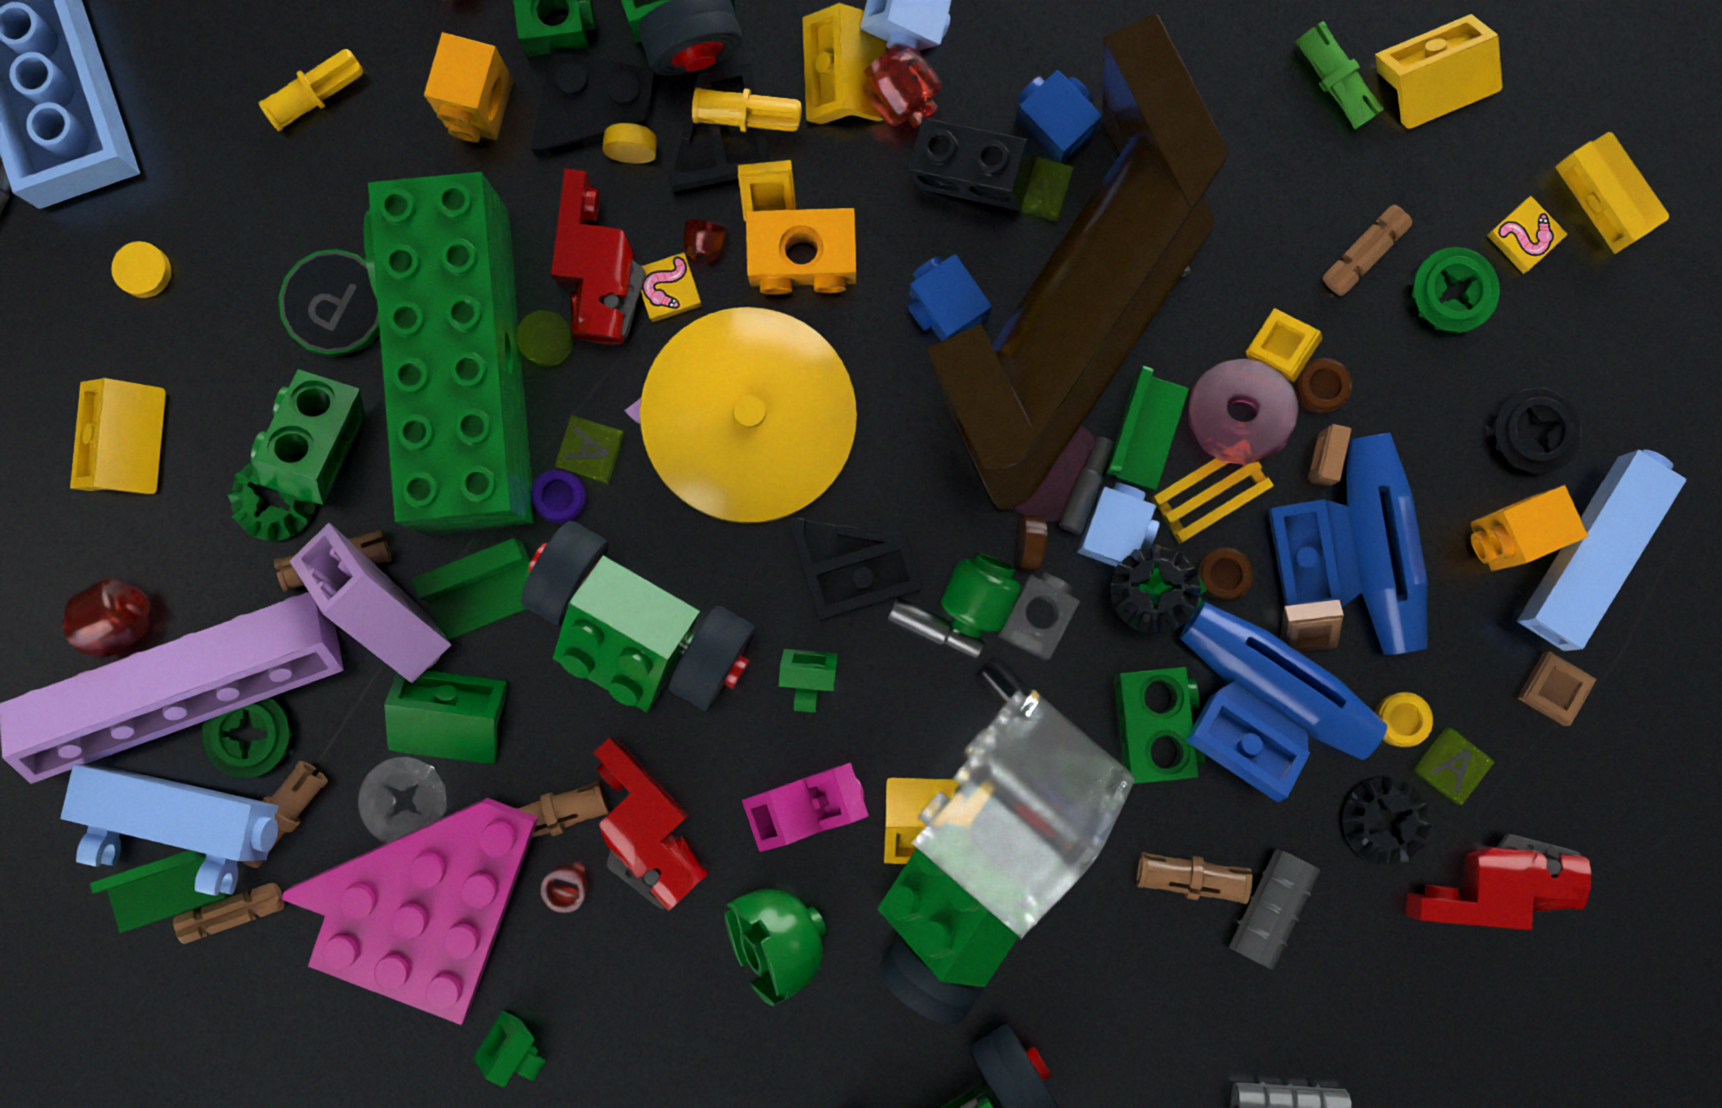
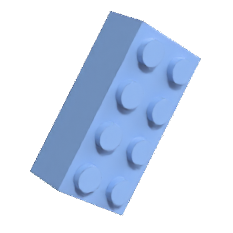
M0 0V156L12 192L38 209L140 174L82 0Z

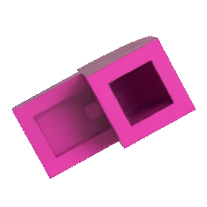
M851 763L810 775L742 800L759 852L785 846L821 831L850 824L869 816L864 803L863 787L855 777Z

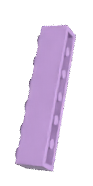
M307 592L299 596L289 597L282 602L252 613L239 615L230 621L205 630L184 635L180 639L144 652L134 653L127 658L97 669L84 671L72 678L47 687L29 691L22 696L0 703L2 758L32 784L71 770L73 764H87L344 671L335 623L323 615L311 594Z

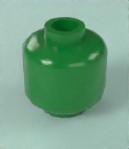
M975 553L973 559H963L957 562L941 598L943 609L954 618L951 626L959 632L975 638H981L983 631L998 632L1004 629L1021 593L1020 583L1013 576L1015 569L1004 561L982 553Z

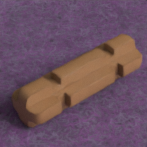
M1397 205L1390 206L1375 221L1376 225L1373 224L1341 256L1342 261L1338 260L1323 275V282L1331 291L1339 296L1345 295L1359 281L1358 276L1362 277L1394 244L1393 240L1397 241L1411 227L1412 219L1402 208Z
M272 882L251 889V894L248 891L202 906L201 911L197 908L176 915L173 919V926L177 938L181 943L186 944L206 937L207 933L212 935L257 919V914L261 918L281 911L285 905L284 900H282V891L277 883Z

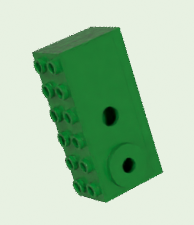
M482 172L368 182L370 209L367 210L364 219V249L371 287L378 304L395 522L427 536L536 526L535 511L531 502L532 475L509 211Z

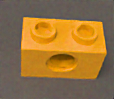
M442 32L424 96L436 112L437 117L448 128L450 135L475 143L479 142L480 137L497 141L514 80L496 46Z
M854 208L746 211L747 276L750 287H760V292L763 294L779 295L792 292V286L814 285L815 292L837 293L845 291L846 284H856ZM797 243H808L817 251L815 258L807 264L792 262L787 257V253Z
M1565 485L1525 498L1470 522L1474 531L1471 534L1473 549L1484 564H1489L1491 571L1528 563L1589 537Z

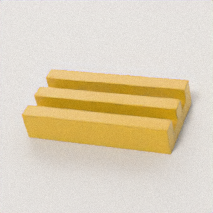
M1245 440L1151 498L1179 544L1274 486L1269 477L1266 478L1261 471L1262 466L1257 458L1254 460L1249 452L1250 447ZM1236 458L1239 459L1243 465L1242 468L1172 510L1167 502L1168 500ZM1250 476L1255 484L1254 486L1186 528L1182 526L1179 521L1181 517Z

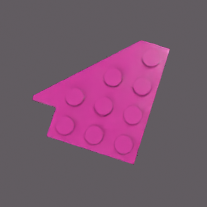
M486 798L291 886L284 891L282 900L325 916L308 967L462 1025L468 1018L539 817Z

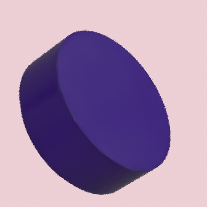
M552 469L540 475L534 482L531 490V502L536 513L546 521L553 524H565L567 521L576 520L583 513L587 504V491L583 482L570 471Z

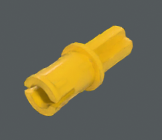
M343 49L306 74L301 70L296 73L298 78L275 94L273 93L266 99L261 100L258 104L268 120L279 132L316 106H319L321 109L326 106L324 103L325 99L363 74L362 67L350 50Z
M698 87L694 91L692 103L693 123L738 126L741 132L746 133L748 127L794 132L798 130L801 122V102L797 99L751 95V90L745 88L743 93L714 91Z

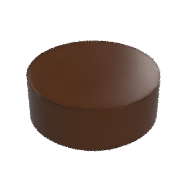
M1315 359L1303 368L1295 380V395L1299 403L1308 411L1317 414L1330 413L1341 407L1348 400L1352 390L1351 376L1346 367L1334 359Z
M1022 515L1018 523L1015 540L1016 568L1037 571L1041 568L1045 558L1047 524L1041 516Z
M1218 548L1209 552L1200 560L1196 570L1207 588L1203 594L1215 602L1226 603L1241 598L1249 590L1253 580V569L1250 561L1243 553L1233 548Z

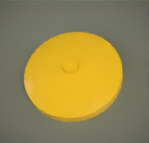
M739 307L720 310L701 317L684 327L669 340L655 358L645 380L641 396L640 424L643 442L648 457L663 483L673 494L691 508L712 518L731 523L756 524L776 521L799 512L812 504L832 485L843 469L849 457L856 431L857 411L854 389L849 374L836 351L817 331L804 322L779 311L765 308Z

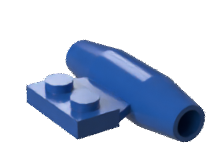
M1383 433L1350 439L1346 451L1347 506L1322 499L1268 509L1284 605L1290 606L1339 600L1341 607H1344L1362 593L1383 655L1427 649L1428 580L1413 494L1391 433Z
M1202 602L1196 608L1191 618L1185 623L1179 635V638L1229 684L1208 698L1185 741L1276 802H1280L1288 797L1311 753L1308 751V736L1360 760H1365L1376 750L1387 731V724L1340 679L1259 626L1206 602Z

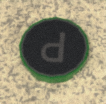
M339 249L316 251L299 260L285 276L278 297L280 318L289 335L310 352L330 358L343 357L345 354H351L355 351L359 352L370 346L380 334L378 304L371 287L367 264L357 254Z

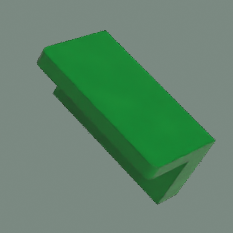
M1143 365L1134 377L1114 439L1115 444L1103 476L1154 493L1157 490L1189 388L1152 377L1154 368Z
M512 538L411 578L418 598L428 601L438 627L448 641L528 610L521 604V595L530 574L528 568L531 562L523 542Z
M425 670L411 683L397 672L384 704L388 749L394 752L494 764L498 755L497 725L507 697L506 681Z
M188 850L89 883L92 894L108 891L120 933L232 896V894L222 892L214 896L195 891L196 876L205 861L206 854L193 850Z

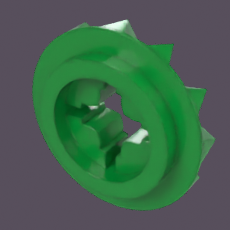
M1451 247L1439 250L1430 255L1414 274V288L1411 297L1415 299L1419 308V317L1426 318L1435 326L1436 330H1447L1457 334L1472 330L1487 321L1498 304L1500 287L1494 268L1483 256L1470 249ZM1447 278L1450 283L1455 284L1470 278L1472 282L1466 286V290L1461 294L1464 301L1463 304L1457 299H1452L1449 302L1444 301L1443 303L1438 300L1447 289L1444 279Z
M288 457L284 460V462L288 463L297 462ZM251 459L247 466L234 474L235 482L232 491L227 496L231 502L232 518L239 523L247 534L268 541L284 540L303 530L313 517L317 503L280 491L278 494L284 499V503L290 506L289 510L281 506L278 508L270 505L266 511H263L262 506L265 500L255 488L256 486L262 488L264 486H261L255 465Z
M269 697L204 721L202 744L208 759L218 770L232 777L252 778L269 773L279 761L286 757L288 742L293 735L287 721L288 712L282 709L273 700V697ZM248 718L251 719L253 728L261 729V732H268L267 737H261V740L252 741L250 750L245 749V742L243 740L227 737V731H236V729L244 728Z

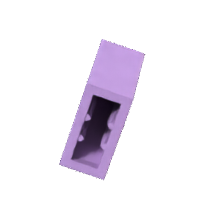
M328 523L289 561L323 615L409 682L413 683L426 669L432 667L439 660L441 654L451 646V643L433 618L332 524Z

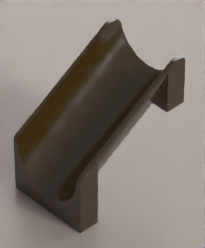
M1157 12L1103 38L1102 121L1120 155L1062 238L993 344H990L980 323L927 349L946 407L992 502L999 509H1012L1029 501L1035 495L1212 232L1214 226L1213 214L1207 204L1204 193L1225 164L1227 147Z

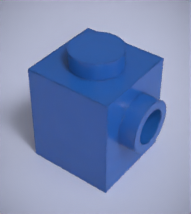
M1056 70L1046 81L1040 76L1035 78L1020 93L1017 100L1021 104L1018 107L1015 122L1060 166L1097 131L1103 115L1091 104L1093 98L1088 89L1074 77L1068 80L1059 70Z
M956 254L945 261L936 256L924 263L913 273L916 280L910 284L909 296L912 301L907 304L908 309L919 326L924 331L932 327L941 342L989 318L992 305Z

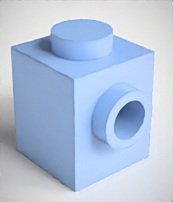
M867 0L860 29L887 41L886 47L893 52L903 55H916L917 51L941 44V40L945 36L950 24L948 12L951 0Z
M1115 483L1113 489L1104 486L1097 494L1076 553L1117 567L1134 549L1140 550L1151 547L1159 527V522L1152 520L1156 505L1144 501L1146 493L1132 486L1122 483Z

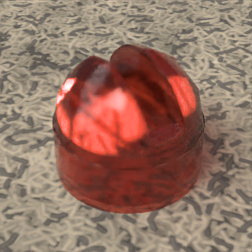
M688 220L684 226L683 247L693 260L697 259L698 252L706 253V262H711L723 252L728 229L724 225L713 221Z
M562 865L554 868L548 873L541 885V896L544 903L551 910L559 913H569L577 909L585 899L588 891L586 877L580 869L573 865ZM557 878L577 884L579 889L554 883V880Z

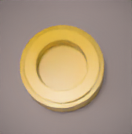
M617 123L604 130L602 151L607 157L631 164L648 163L655 159L657 136L649 128L632 123Z
M136 241L126 244L119 249L112 261L111 270L114 281L122 290L135 297L149 298L161 293L171 278L169 259L161 250L147 242Z
M1408 692L1390 694L1380 701L1375 710V713L1387 724V731L1383 740L1393 746L1412 747L1418 745L1431 732L1433 726L1432 711L1427 702L1416 694Z

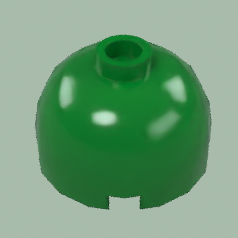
M761 889L728 902L726 906L731 910L725 912V923L729 939L740 966L742 967L749 963L750 967L758 975L759 978L751 981L750 984L765 1003L774 1006L791 998L807 987L820 971L823 958L821 939L827 935L824 921L819 912L814 907L806 909L797 897L778 889Z

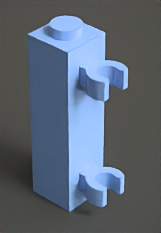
M1638 449L1621 455L1616 459L1580 518L1589 537L1563 547L1518 618V623L1563 651L1579 650L1585 647L1687 480L1671 470L1673 463L1657 452L1646 449L1643 451Z
M73 764L60 819L88 825L87 833L81 839L77 849L76 862L99 867L101 863L116 866L121 853L120 833L205 853V861L196 876L195 891L217 896L219 892L226 894L234 893L238 881L237 861L267 860L268 851L273 847L278 834V823L275 820V813L278 812L279 805L106 765Z

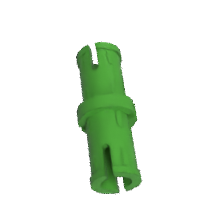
M1324 21L1295 41L1322 81L1319 85L1324 93L1330 91L1352 123L1354 129L1359 128L1363 123L1365 124L1384 110L1357 72L1360 68L1355 59L1349 60L1333 38Z

